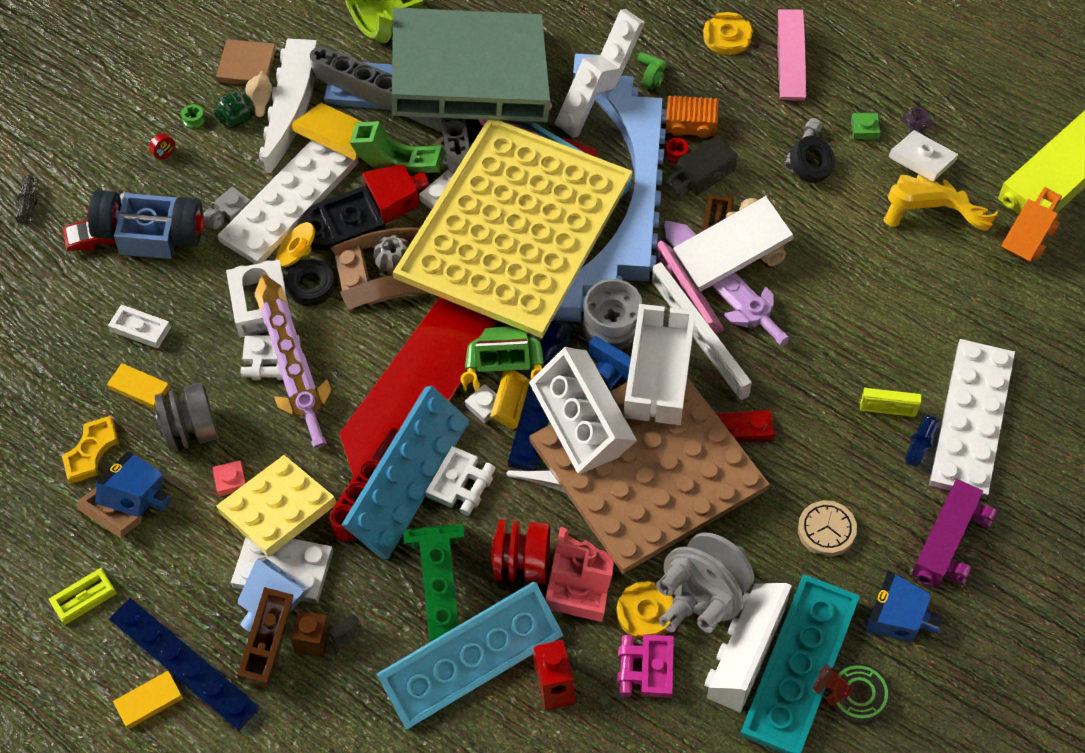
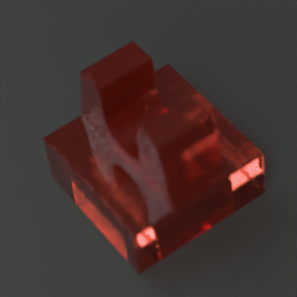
M827 663L819 671V676L812 687L817 694L824 688H830L832 691L826 700L831 706H834L844 697L847 698L854 690L851 683Z

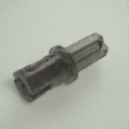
M26 175L23 179L21 193L17 195L18 209L15 220L20 224L28 225L32 223L34 207L38 203L36 194L39 180L36 176Z

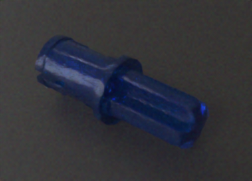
M923 416L917 432L912 434L910 438L912 443L905 455V463L907 465L919 466L926 451L932 447L933 436L940 426V421L937 420L935 422L936 418L934 416Z

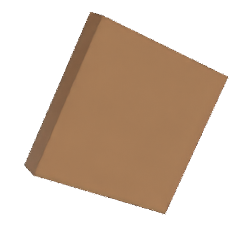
M227 39L216 74L217 83L247 85L248 81L254 76L259 75L260 71H264L269 77L276 52L275 44Z

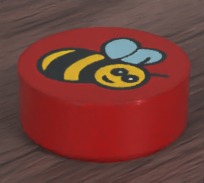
M166 133L156 135L149 144V152L158 160L168 158L175 149V141Z

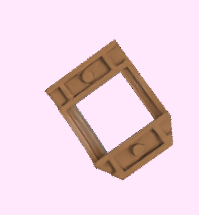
M394 228L376 231L331 247L335 254L342 287L340 293L350 313L355 311L354 308L367 303L373 305L396 297L429 293L394 279L393 275L369 280L363 253L364 249L378 245L379 240L384 237L388 238L392 235H397L399 238L413 240L420 228Z

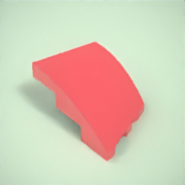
M560 527L545 600L551 611L602 622L614 561L607 552L597 549L590 542L584 540L581 543L568 535V530Z

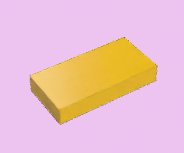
M121 363L107 383L109 390L152 409L156 408L155 395L162 393L165 397L170 389L167 382Z
M516 370L503 371L490 417L512 430L517 428L531 380Z
M166 671L114 700L113 703L126 728L129 730L179 702L183 697L169 671Z

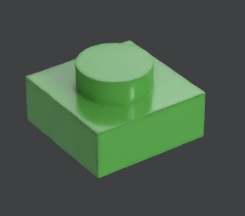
M852 113L853 140L879 139L878 113Z

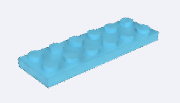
M532 582L376 675L404 727L409 729L533 654L534 646L554 642L564 635L537 583Z

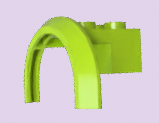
M345 0L348 10L359 29L366 36L379 43H387L392 37L393 7L423 9V0Z

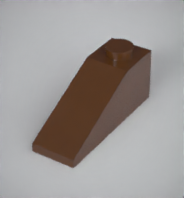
M264 587L237 673L239 682L265 689L270 688L294 597L293 594Z

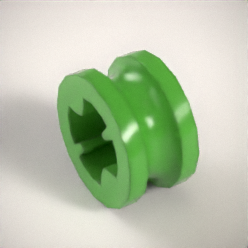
M191 104L182 109L181 117L186 128L197 129L205 123V116L201 106Z

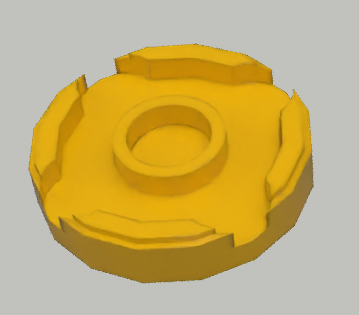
M723 12L707 20L703 30V38L705 44L716 53L732 55L746 50L751 43L753 30L750 22L742 19L741 15Z
M649 581L637 582L627 587L618 600L616 610L618 622L626 633L640 640H643V635H665L668 632L666 627L670 624V621L662 627L659 619L672 606L674 598L672 595L665 596L659 592L656 583Z

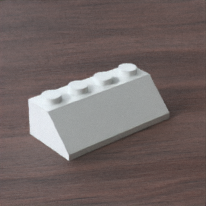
M564 347L529 382L577 473L582 474L619 458L637 441L587 350Z
M787 583L754 584L751 593H744L741 616L739 619L733 618L727 633L732 635L729 643H722L716 660L720 661L717 670L711 669L704 686L708 687L707 699L737 712H742L785 612L792 585Z

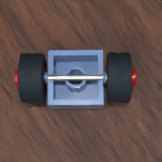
M96 190L91 196L87 210L90 235L94 238L115 239L120 255L172 259L175 244L182 246L198 245L205 225L202 202L196 198L124 193L121 204L118 192Z

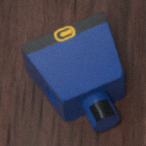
M127 451L96 482L95 503L137 517L141 516L150 505L162 511L165 510L170 502L171 495L162 491V473L132 452Z
M888 571L865 631L914 642L919 628L937 634L943 617L926 611L931 598L928 592Z

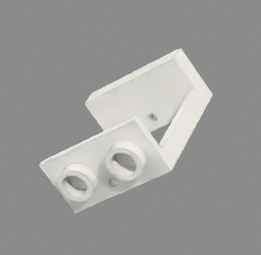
M280 260L264 261L259 264L238 266L234 269L226 270L233 314L239 337L268 332L260 309L247 312L243 286L259 283L261 275L265 274L281 285L288 304Z

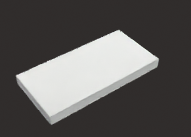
M765 196L679 244L673 250L701 292L790 242L794 237Z

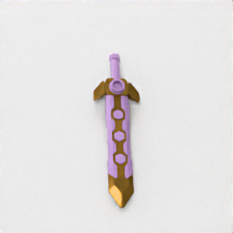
M262 274L255 291V296L278 359V366L288 396L291 399L275 396L277 407L291 417L295 415L300 419L305 418L312 438L313 448L324 447L327 442L322 435L316 414L322 410V406H326L331 393L328 380L323 382L316 392L305 355L302 352L291 320L292 316L282 287L267 275Z

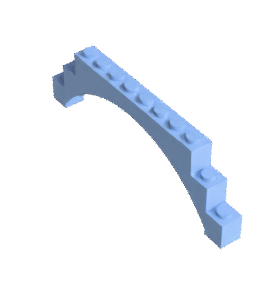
M575 54L573 80L583 58L597 55ZM621 76L615 89L599 92L595 99V102L609 115L618 127L627 144L635 174L632 200L624 220L609 243L593 260L580 269L555 314L554 321L581 322L585 297L588 290L594 284L605 279L649 282L650 271L656 265V255H651V249L657 250L658 234L653 233V228H658L659 212H654L655 206H660L661 191L656 190V185L662 184V170H658V164L663 165L664 149H659V144L665 143V129L660 128L661 124H666L667 109H662L663 98L638 97V87H633V76Z

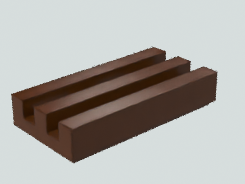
M708 194L702 231L708 229L712 203L718 202L714 220L715 225L720 222L723 203L728 204L726 215L732 212L734 198Z

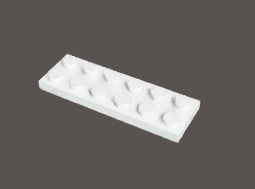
M311 140L217 235L219 242L254 264L264 262L283 242L285 237L300 224L304 212L312 205L322 202L359 163L358 159H350Z
M963 339L959 340L929 486L950 491L955 480L959 479L983 490L981 499H987L1015 351Z

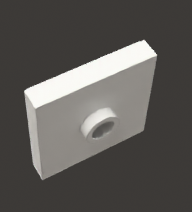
M913 130L891 149L889 157L934 182L956 161L958 154Z

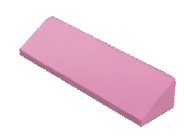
M659 241L657 244V259L659 263L661 262L713 332L715 334L723 332V325L675 255L673 248L663 241Z

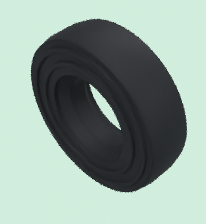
M817 136L803 137L793 145L790 151V163L793 170L806 182L817 183L823 181L834 170V153L831 147ZM806 151H812L816 154L820 163L818 168H813L807 162L805 157Z
M308 259L298 262L289 270L286 277V287L289 295L295 302L306 306H313L323 303L332 295L335 279L332 270L327 264L319 260ZM309 275H315L321 280L320 285L312 290H306L300 286L301 280Z

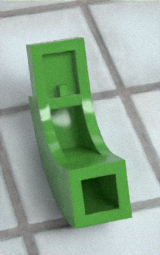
M379 121L356 123L350 140V145L357 155L373 168L381 169L402 164L406 167L410 176L421 172H440L445 155L442 145L414 147L395 141L385 132Z

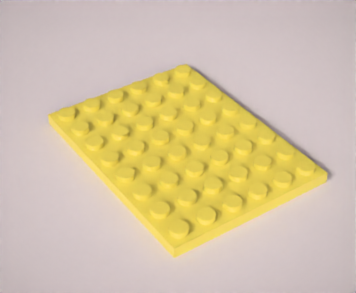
M487 120L393 271V278L543 338L631 180L632 171L502 121Z

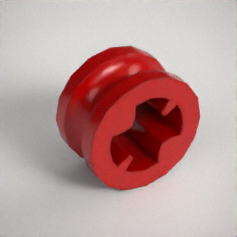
M672 138L666 143L665 157L668 161L679 164L687 159L689 146L684 139Z

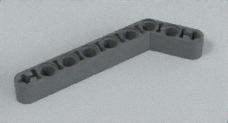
M316 47L310 52L312 74L316 79L392 111V74L327 47ZM405 116L442 132L447 167L454 174L470 149L465 119Z

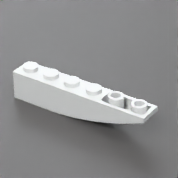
M287 38L285 49H281L280 60L282 65L281 68H277L276 72L278 84L277 87H273L272 91L274 103L273 107L270 106L268 109L269 126L264 128L265 145L260 148L259 159L260 162L264 163L266 173H271L295 138L297 133L291 130L292 122L307 112L315 83V77L312 74L310 52L318 47L317 40Z

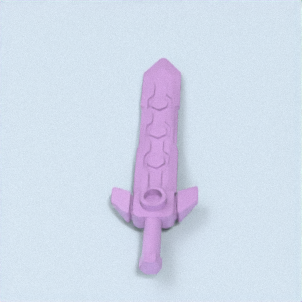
M665 221L666 240L673 247L696 235L687 225ZM736 273L713 284V288L736 310L724 314L731 323L748 327V325L756 327L760 324L780 346L788 343L790 337L770 319L771 311H773V293L767 287L764 288L761 297H758Z

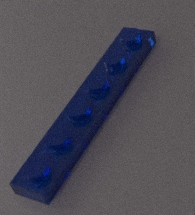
M553 321L550 323L541 341L544 366L542 368L564 347L570 348L574 325ZM530 384L509 455L508 467L536 471L540 455L531 444L529 436L547 427L549 419Z
M129 598L109 618L112 625L161 667L169 671L174 678L237 732L260 710L255 702L132 598Z

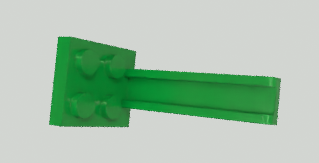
M464 523L412 528L403 531L404 543H412V548L420 547L430 642L459 626L450 544L459 543V537H465Z

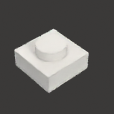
M484 384L465 400V407L483 423H486L491 418L497 394Z

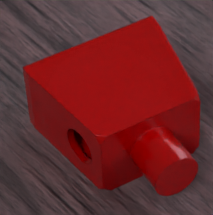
M402 164L362 173L364 186L369 191L385 224L416 208L419 205L418 190L429 186L424 172L410 176L406 167Z
M559 640L534 646L532 657L545 711L574 705V682L564 641ZM557 686L564 687V689L561 691H551L553 688Z

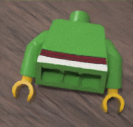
M509 325L485 329L478 339L468 345L465 363L467 372L461 376L464 390L467 391V385L473 382L475 391L479 390L480 383L476 371L534 368L531 372L532 380L544 366L540 341L526 334L525 331Z

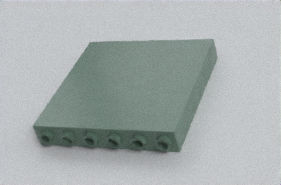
M393 7L391 116L548 122L550 95L542 14Z

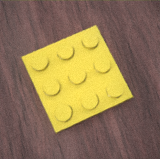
M283 455L216 505L224 518L266 556L270 557L332 509L337 502L331 493Z

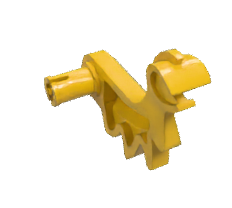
M919 174L917 178L900 175L897 184L891 187L888 194L891 205L883 220L889 226L896 227L900 225L906 209L944 206L958 210L970 224L980 230L988 231L992 227L998 212L986 215L988 209L972 205L965 191L957 192L945 179L939 184Z

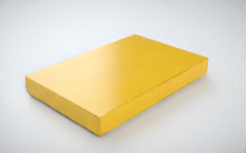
M320 103L292 122V131L350 159L356 160L359 158L350 145V140L355 124L362 121Z

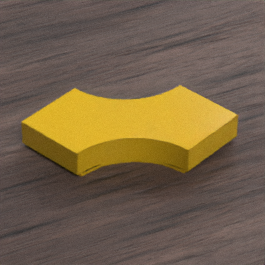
M111 416L85 423L83 425V436L78 445L71 451L63 454L62 459L70 484L98 476L97 468L100 458L109 448L119 444Z

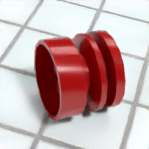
M499 519L497 530L493 536L491 563L495 581L504 580L507 568L509 569V582L516 581L518 570L521 569L524 570L526 583L546 584L550 555V523L530 522L527 534H521L520 522L514 520L512 532L508 533V520Z

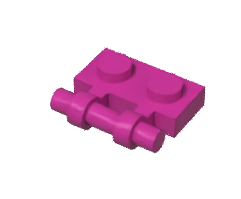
M631 635L622 636V646L618 649V657L621 659V672L617 674V683L620 685L621 696H632V686L641 685V697L672 698L674 636L643 635V646H635L634 637ZM634 659H642V672L633 671Z

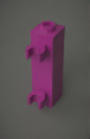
M959 479L955 480L911 576L917 578L924 585H933L937 588L940 587L945 575L960 585L965 584L971 567L964 563L952 561L953 556L971 519L976 520L983 527L990 528L997 514L996 509L978 504L983 490Z

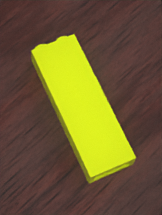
M1085 111L1003 183L998 199L1006 207L1020 214L1027 200L1030 199L1036 202L1043 188L1047 187L1062 195L1054 211L1058 213L1085 188ZM1046 199L1041 203L1042 206L1048 209L1052 204Z

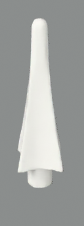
M507 471L506 473L508 477L533 482L565 493L551 471Z

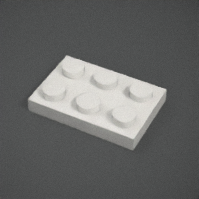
M246 537L231 585L233 588L243 589L255 561L258 558L266 557L311 589L301 601L318 604L333 555V548L328 545L292 539L268 557Z

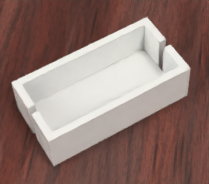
M639 304L624 402V418L649 421L651 416L655 417V422L681 425L696 311L670 308L668 327H663L665 307Z

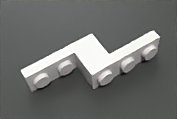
M627 9L620 10L601 55L583 58L555 121V125L571 137L579 136L597 94L616 88L645 24L643 20Z

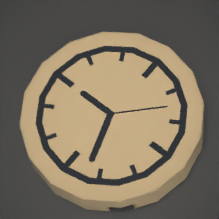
M822 500L812 503L804 509L799 518L798 535L802 544L810 552L823 554L824 557H834L846 552L851 548L857 534V523L853 514L844 505L835 501Z

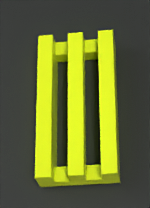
M864 388L860 401V410L916 417L921 404V394Z
M102 568L49 598V601L65 626L117 593ZM102 580V582L90 588L89 590H84L92 584L96 583L97 581ZM76 595L74 599L70 600L62 606H59V604H61L62 602Z

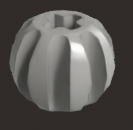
M397 235L382 238L374 249L373 257L375 264L382 272L387 271L389 275H393V271L410 243L405 238H399Z

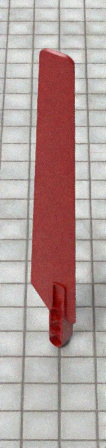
M562 138L584 153L597 157V152L592 147ZM439 297L339 433L353 478L330 514L333 532L337 539L346 542L356 538L341 523L345 520L424 388L433 386L450 402L461 384V376L467 372L465 363L468 345L478 339L485 329L496 327L499 322L498 320Z

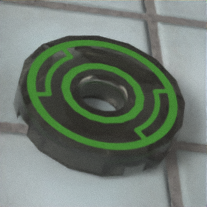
M853 663L845 665L836 671L829 684L828 697L831 707L843 717L842 719L849 723L864 725L875 722L885 713L890 704L891 690L888 680L879 670L868 664ZM856 687L862 688L867 692L868 698L857 700L852 696L851 690Z

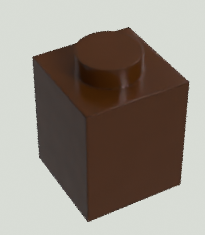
M297 610L290 636L295 652L321 657L325 656L331 632L327 615Z

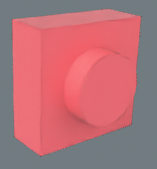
M241 460L212 467L219 497L232 494L246 484Z

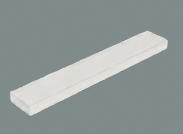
M661 262L654 265L652 269V283L671 308L696 311L693 338L737 397L741 400L749 397L751 380Z

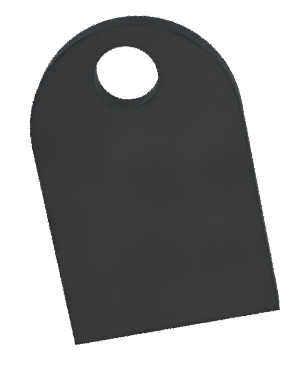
M366 186L312 205L304 212L300 220V224L308 222L314 227L321 228L318 233H315L311 247L319 250H331V247L368 233L386 230L385 223Z

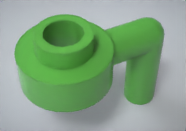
M640 52L637 61L648 65L643 76L642 86L654 90L656 86L659 87L664 78L663 71L667 64L662 59Z

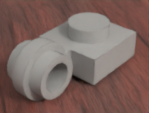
M234 187L229 188L213 202L214 209L209 208L203 213L205 226L216 230L222 226L225 217L232 221L251 202L250 199Z

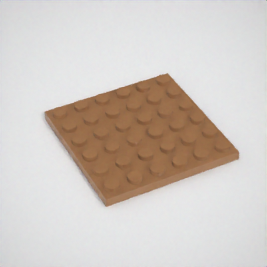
M688 377L681 425L655 422V417L651 416L649 421L625 418L637 441L619 458L582 474L577 473L551 424L529 436L535 450L622 574L769 490L770 484ZM627 383L610 391L623 416Z

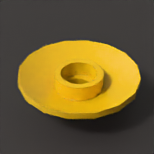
M305 222L295 227L280 244L276 260H280L281 267H289L298 260L305 259L310 254V246L315 236V228L311 223Z

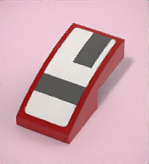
M88 220L63 227L66 251H93L95 244H116L115 239L92 237L89 232Z

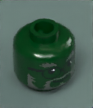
M233 91L219 97L216 101L217 109L213 110L220 124L224 122L229 128H234L250 120L253 107L245 93L241 94L238 91Z

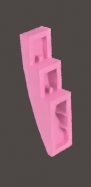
M778 10L779 100L805 101L806 98L803 10Z

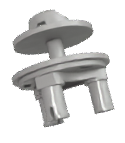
M700 533L691 539L688 547H679L672 550L664 561L665 575L656 583V587L663 595L671 596L674 593L675 597L672 600V606L660 617L659 623L663 627L670 621L666 630L674 632L686 616H691L695 612L700 615L697 619L698 626L703 631L711 633L720 621L735 618L743 607L742 594L752 586L754 581L753 569L743 547L735 546L729 540L713 533Z

